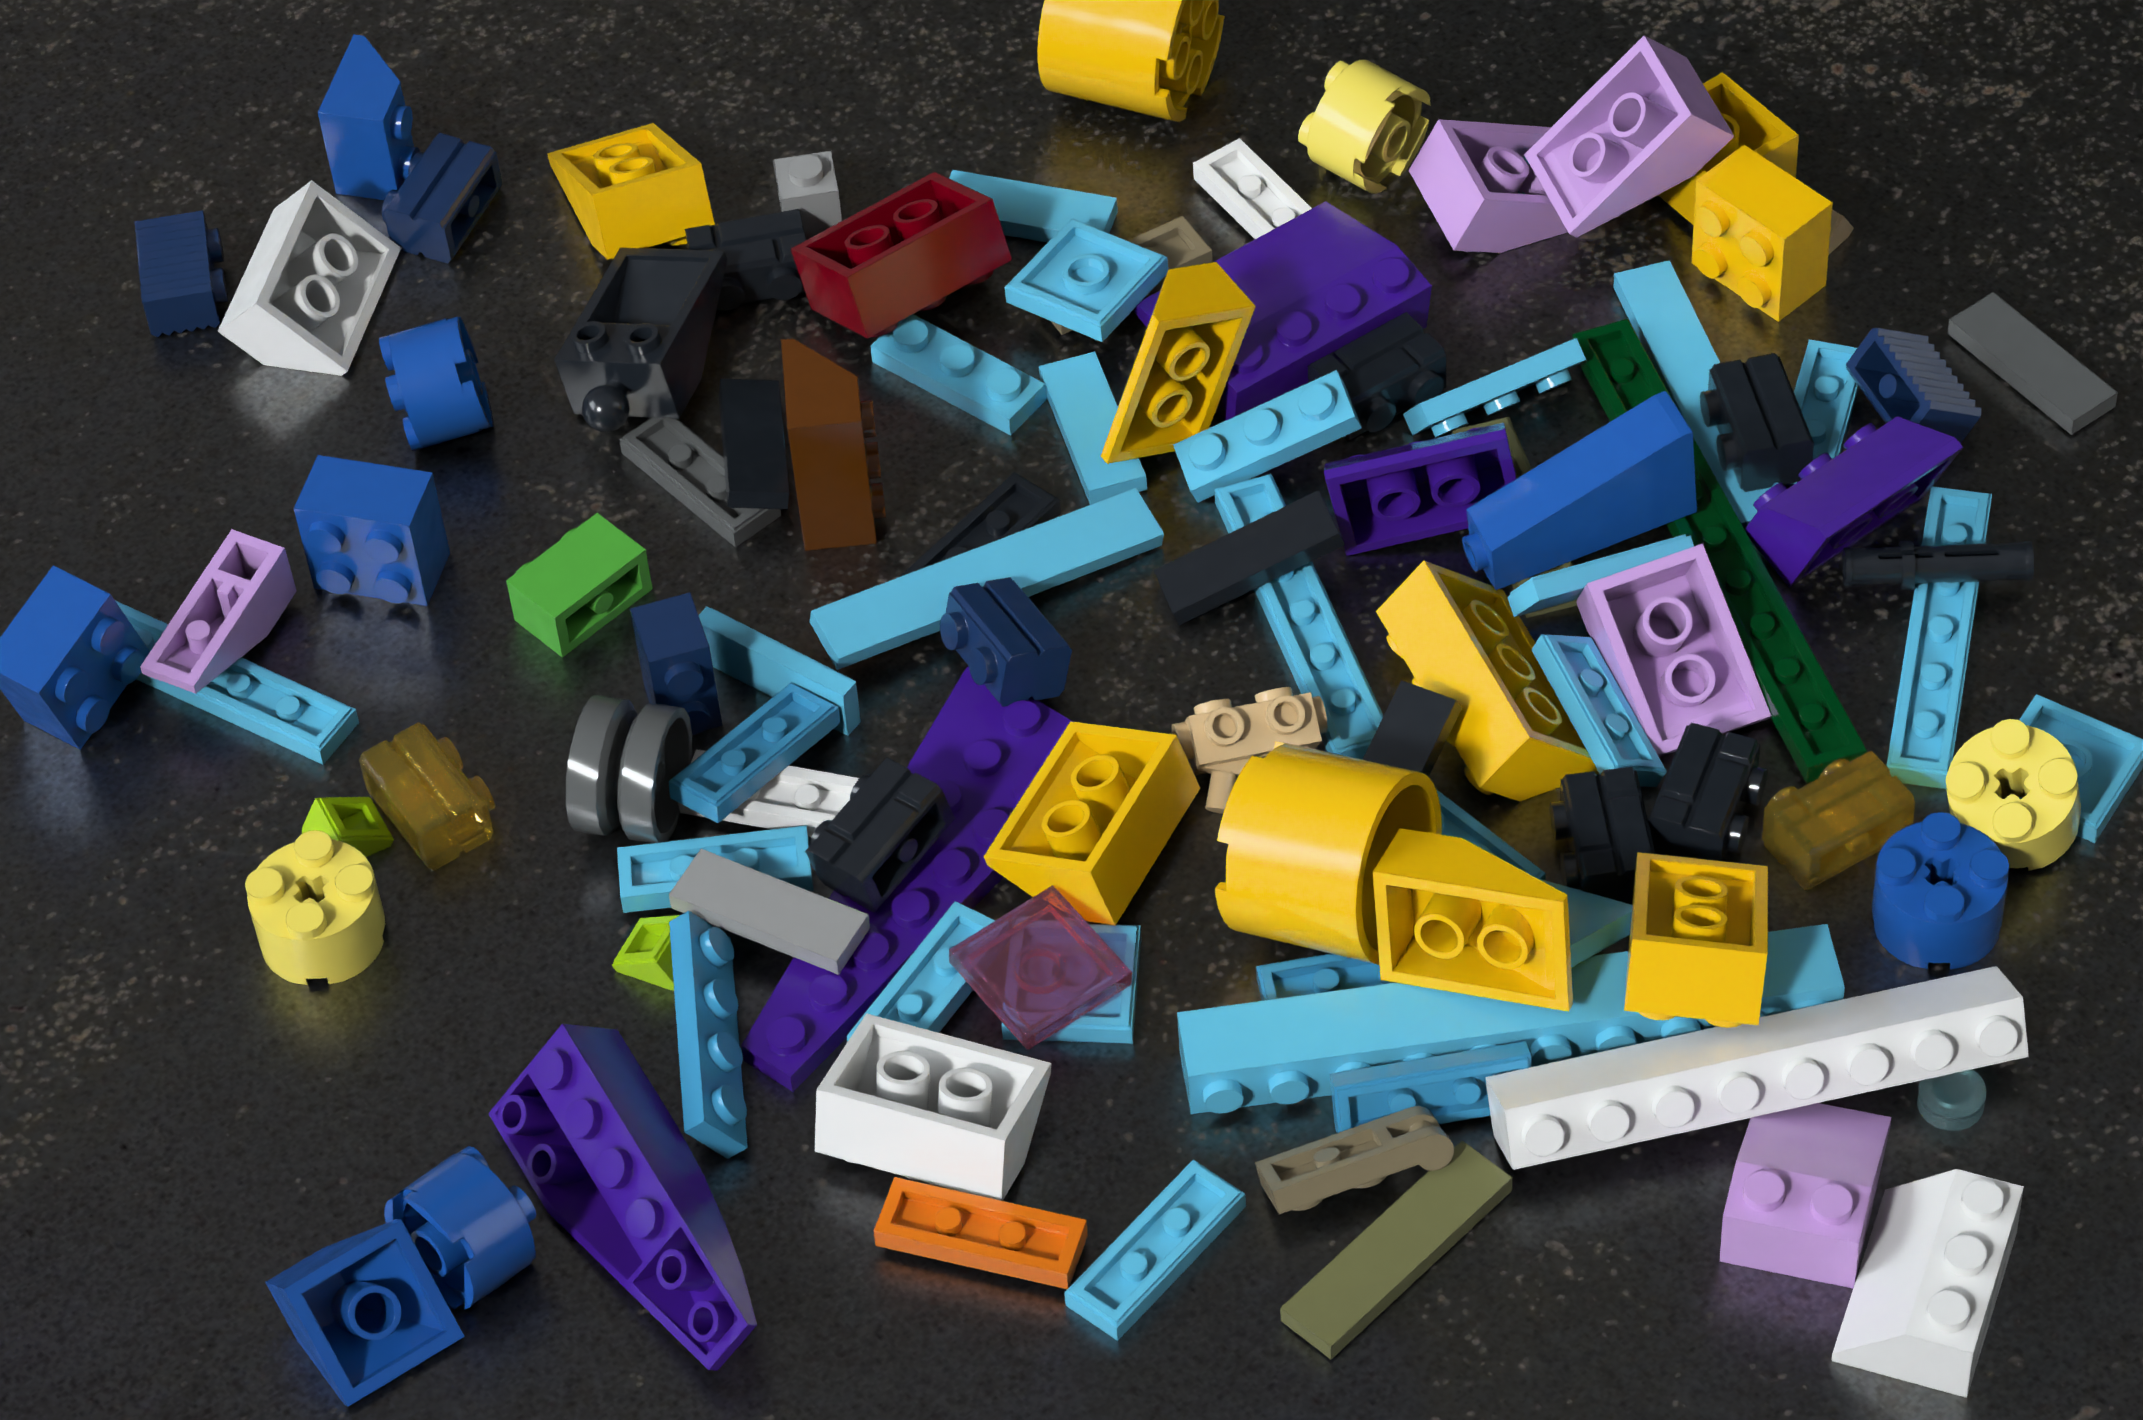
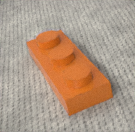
M897 1177L893 1179L874 1228L875 1245L878 1247L1063 1289L1070 1287L1088 1236L1086 1219Z

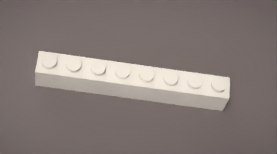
M1994 966L1759 1017V1025L1741 1024L1732 1028L1713 1027L1485 1077L1493 1136L1511 1168L1515 1170L2029 1057L2023 996L2000 969Z

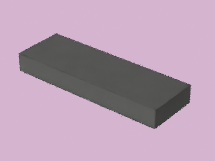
M1994 292L1949 319L1948 334L2069 434H2074L2116 407L2118 392Z
M651 417L619 439L621 452L624 456L735 548L781 516L780 509L728 507L724 456L677 418Z

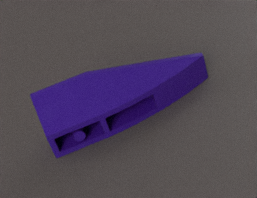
M561 1024L488 1114L546 1211L708 1370L718 1371L754 1330L757 1322L740 1262L726 1223L705 1176L677 1124L617 1029Z

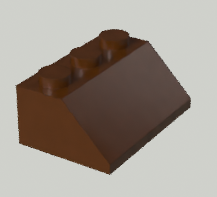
M793 338L781 339L787 429L804 549L809 551L877 544L875 519L886 518L883 482L871 483V479L881 478L878 441L866 443L865 439L876 437L873 400H860L858 376Z

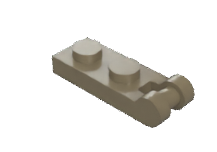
M1414 1106L1257 1161L1255 1165L1261 1186L1278 1214H1282L1290 1210L1302 1211L1313 1208L1321 1203L1324 1198L1352 1188L1375 1186L1382 1182L1386 1176L1416 1165L1421 1166L1425 1170H1440L1452 1160L1454 1145L1446 1132L1440 1128L1438 1121L1430 1110L1426 1107Z

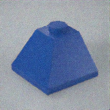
M401 1219L390 1221L326 1246L265 1282L296 1340L347 1407L465 1337Z

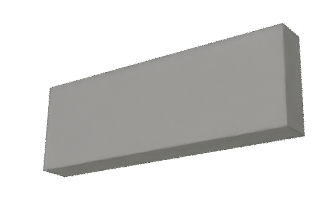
M700 849L669 893L670 905L674 910L682 913L689 910L709 924L837 975L840 974L870 929L869 916L864 912L703 849Z

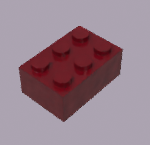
M936 172L921 178L791 248L811 309L867 339L890 333L897 327L899 321L917 311L930 310L941 305L950 293L965 285L977 284L987 280L992 276L994 269L1012 260L993 199Z

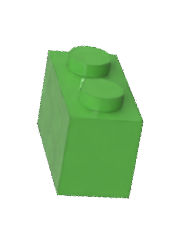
M598 513L577 528L569 530L560 541L533 561L522 565L513 576L506 580L514 620L562 658L653 589L646 549Z

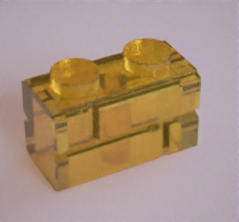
M418 722L394 735L393 741L385 740L362 752L359 762L366 790L428 869L436 870L458 858L461 851L467 853L491 839L494 831L489 811L495 808L493 797L479 776L476 775L468 779L461 771L464 768L463 762L449 738L443 737L436 740L427 727Z
M1873 751L1867 752L1850 762L1847 759H1839L1827 766L1819 779L1798 790L1795 787H1786L1771 798L1767 807L1764 808L1762 840L1765 847L1781 865H1786L1788 873L1804 890H1809L1879 852L1893 834L1912 825L1915 811L1914 797L1896 776H1891L1890 769Z

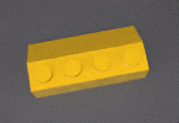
M1423 561L1378 608L1376 612L1389 633L1386 637L1387 642L1392 650L1405 660L1414 676L1412 684L1455 699L1462 707L1447 741L1456 747L1466 764L1464 768L1465 776L1476 789L1487 795L1495 793L1521 802L1560 788V781L1567 774L1592 771L1596 775L1600 774L1531 650L1535 641L1521 618L1513 616L1504 590H1495L1489 584Z

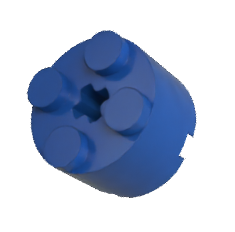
M461 317L441 319L379 338V345L388 371L395 370L394 375L385 377L389 397L395 411L405 409L408 414L407 417L403 418V426L412 451L481 432L482 429L493 427V416L485 382L480 380L476 367L479 361L468 330Z
M1931 813L1922 822L1899 830L1886 841L1877 858L1872 900V915L1877 939L1891 955L1913 967L1928 969L1930 962L1950 963V969H1957L1978 962L1993 949L1999 938L2008 885V858L1988 836L1973 827L1960 823L1955 816L1949 813Z
M468 1146L460 1152L451 1155L401 1190L397 1195L388 1200L385 1205V1222L388 1223L396 1219L402 1220L449 1308L456 1309L463 1303H465V1309L471 1307L529 1266L536 1258L534 1238L529 1223L536 1218V1210L533 1203L521 1188L515 1185L507 1188L497 1175L490 1170L484 1156L474 1147Z

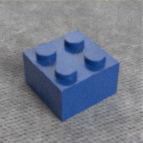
M317 455L294 506L313 587L334 594L347 593L383 599L391 603L403 602L428 606L450 555L433 472Z
M53 565L0 637V690L25 722L81 750L92 733L97 732L104 725L110 708L125 687L135 681L140 675V666L150 651L111 594Z

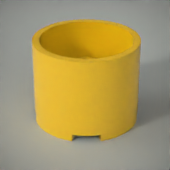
M1044 0L1037 50L1041 82L1051 92L1175 122L1183 121L1186 119L1187 108L1183 106L1190 94L1202 96L1214 66L1225 18L1223 15H1218L1219 1Z
M1275 741L1274 749L1264 758L1251 756L1231 790L1217 838L1219 842L1228 843L1226 883L1220 882L1215 888L1218 909L1224 922L1228 927L1238 932L1379 965L1373 870L1400 828L1442 835L1441 806L1434 783L1426 774L1278 741Z

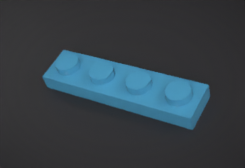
M688 910L669 922L684 1133L729 1159L748 1148L745 1120L747 1107L743 1095L741 1070L743 1055L739 1046L737 1021L739 1005L735 994L733 971L734 948L731 938L723 930L713 927Z

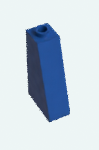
M1667 391L1655 394L1467 508L1469 535L1462 538V543L1471 567L1474 571L1483 569L1494 589L1498 590L1696 513L1693 432Z

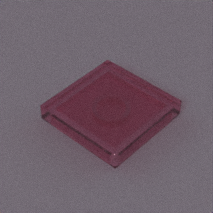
M1053 885L949 949V963L1027 1051L1124 990L1132 983V971Z

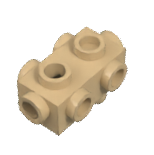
M1291 687L1275 688L1256 694V703L1232 707L1230 699H1219L1199 704L1194 707L1195 715L1188 716L1185 722L1172 724L1171 732L1177 735L1194 775L1211 774L1205 809L1223 814L1231 790L1245 764L1251 756L1264 758L1274 749L1275 741L1316 749L1322 742L1321 734L1327 732L1326 711L1320 696L1312 697L1311 692L1293 696Z

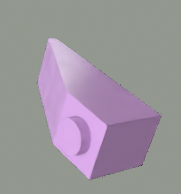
M231 529L140 666L142 674L196 694L265 639L297 591L285 548Z

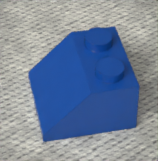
M353 34L318 110V117L336 194L385 200L386 195L391 190L400 189L408 177L410 162L413 156L420 152V149L414 147L411 134L413 122L412 109L410 106H405L400 80L365 36Z

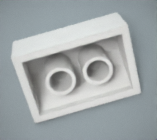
M311 180L274 208L218 332L263 365L342 376L348 372L401 247Z
M866 1013L817 1088L815 1152L840 1158L850 1163L861 1164L905 1176L912 1180L1003 1201L1025 1164L1050 1078L1051 1063Z
M1954 1169L1886 1189L1832 1353V1361L1967 1398L2017 1234L2024 1186Z

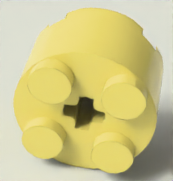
M1358 60L1352 64L1339 61L1331 68L1326 77L1324 85L1326 92L1321 98L1316 111L1309 114L1303 121L1299 129L1298 141L1307 147L1308 155L1314 163L1369 193L1377 194L1387 189V187L1379 182L1390 172L1401 176L1419 151L1429 124V120L1421 116L1422 102L1431 106L1430 97L1425 90L1369 60Z
M2007 719L2000 721L1992 728L1976 734L1958 750L1950 764L1945 780L1950 814L1955 816L1960 823L1973 827L1988 836L2008 858L2009 868L2028 867V871L2043 868L2056 861L2069 849L2078 833L2081 802L2076 766L2070 753L2061 742L2041 729L2025 725L2019 720Z
M308 831L301 834L295 842L283 846L270 854L256 870L248 875L245 882L247 902L262 955L270 969L281 978L303 985H308L306 979L327 978L328 984L339 983L364 971L379 955L384 943L382 936L386 925L384 910L372 866L367 858L355 847L342 841L331 839L323 831Z

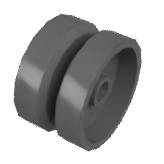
M601 695L592 696L583 707L576 724L566 774V809L568 822L574 831L604 836L612 835L621 824L626 836L630 840L650 843L667 842L681 816L678 802L670 798L669 781L691 764L692 759L690 717L685 708L655 703L646 704L637 715L632 702L628 699Z

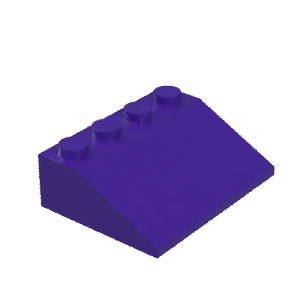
M1327 201L1219 258L1214 262L1220 265L1256 307L1217 406L1216 413L1223 421H1226L1307 384L1308 365L1405 312L1423 329L1426 328L1432 285L1396 244ZM1160 291L1145 298L1134 308V313L1146 327L1150 321Z

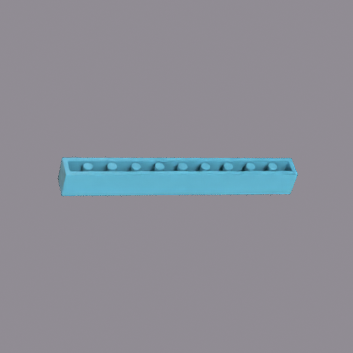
M1828 924L1768 932V955L1760 1017L1844 999L1845 986ZM1628 951L1594 955L1571 968L1573 1005L1569 1012L1401 983H1389L1177 1012L1179 1050L1190 1114L1206 1112L1228 1113L1242 1107L1271 1103L1287 1105L1300 1102L1303 1099L1332 1095L1330 1074L1421 1058L1526 1041L1531 1054V1066L1534 1067L1718 1026L1708 1023L1705 1019L1675 1016L1669 1020H1653L1642 1016L1638 1012L1624 1011Z

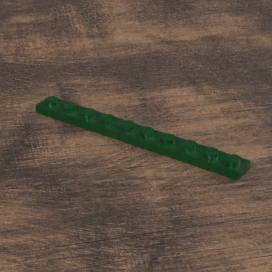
M1628 319L1572 334V339L1577 338L1586 358L1579 365L1610 422L1655 394L1667 391ZM1693 438L1697 512L1667 523L1666 525L1674 538L1686 534V537L1691 536L1694 546L1703 544L1771 713V719L1806 784L1864 767L1867 749Z

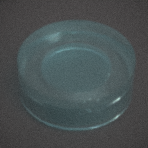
M1973 1069L1921 1080L1917 1098L1919 1112L1928 1123L1939 1129L1947 1131L1967 1129L1976 1124L1982 1117L1986 1100V1086L1981 1076Z

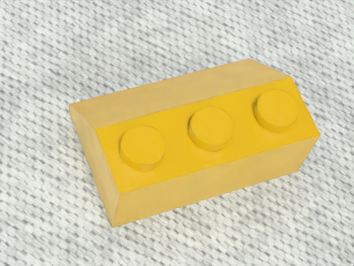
M1217 262L1168 269L1101 457L1107 464L1174 452L1173 444L1210 427L1256 307Z
M1070 721L985 853L984 859L987 865L1062 918L1116 926L1200 790V786L1177 735Z

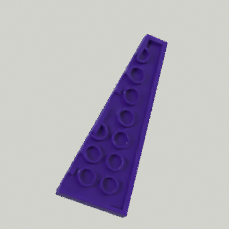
M969 666L964 670L907 766L912 774L916 772L936 783L943 790L954 814V821L875 913L855 903L849 896L845 897L833 890L829 899L868 914L870 929L839 975L793 957L741 1045L745 1062L794 1092L847 1038L848 1033L951 905L956 901L973 909L999 883L1003 876L987 865L984 855L1072 720L1043 703L1035 701L1032 697L1028 701H1016L1002 707L985 685H978L974 682Z

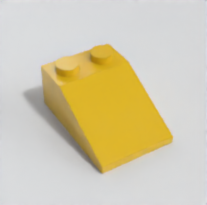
M654 123L547 153L550 166L592 246L607 260L614 259L620 248H649L662 243L672 246L687 244L685 229L715 225L701 162Z
M1400 828L1373 870L1380 979L1569 1012L1573 1005L1568 895L1463 838Z
M1637 852L1624 1011L1638 1012L1642 1016L1653 1020H1669L1675 1016L1705 1019L1712 1025L1725 1028L1737 1027L1741 1024L1759 1025L1768 955V866Z

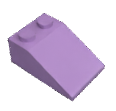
M1644 35L1524 156L1568 233L1577 238L1693 177L1734 137V134L1687 57Z
M1438 119L1412 163L1409 172L1453 250L1502 253L1568 232L1530 164L1528 165L1522 158L1525 157L1524 154L1551 127Z
M1703 544L1586 584L1576 604L1589 637L1594 641L1658 757L1677 750L1685 728L1691 722L1719 729L1721 734L1724 735L1771 717Z
M1816 1103L1750 1118L1736 1160L1723 1213L1719 1262L1854 1288L1892 1117Z

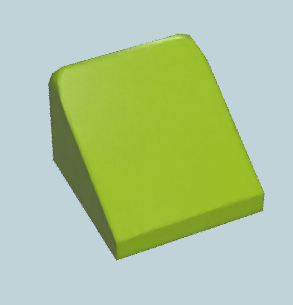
M371 797L315 798L302 826V834L314 830L323 831L331 839L342 841L355 847L365 857L391 847L394 841Z
M680 915L640 918L614 959L612 967L618 973L674 991L669 922Z

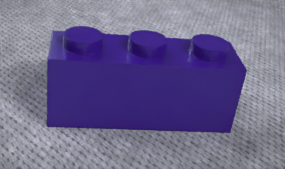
M1898 416L1879 429L1873 423H1869L1854 433L1844 443L1843 446L1846 450L1832 459L1826 452L1810 462L1798 474L1801 480L1787 489L1780 482L1762 494L1753 504L1758 512L1744 530L1749 539L1790 588L1842 553L1844 547H1851L1924 498L1962 450L1963 446L1955 437Z
M1504 423L1472 428L1465 432L1426 441H1416L1408 445L1365 455H1355L1347 459L1326 463L1324 467L1325 481L1347 556L1468 529L1466 509L1517 479Z

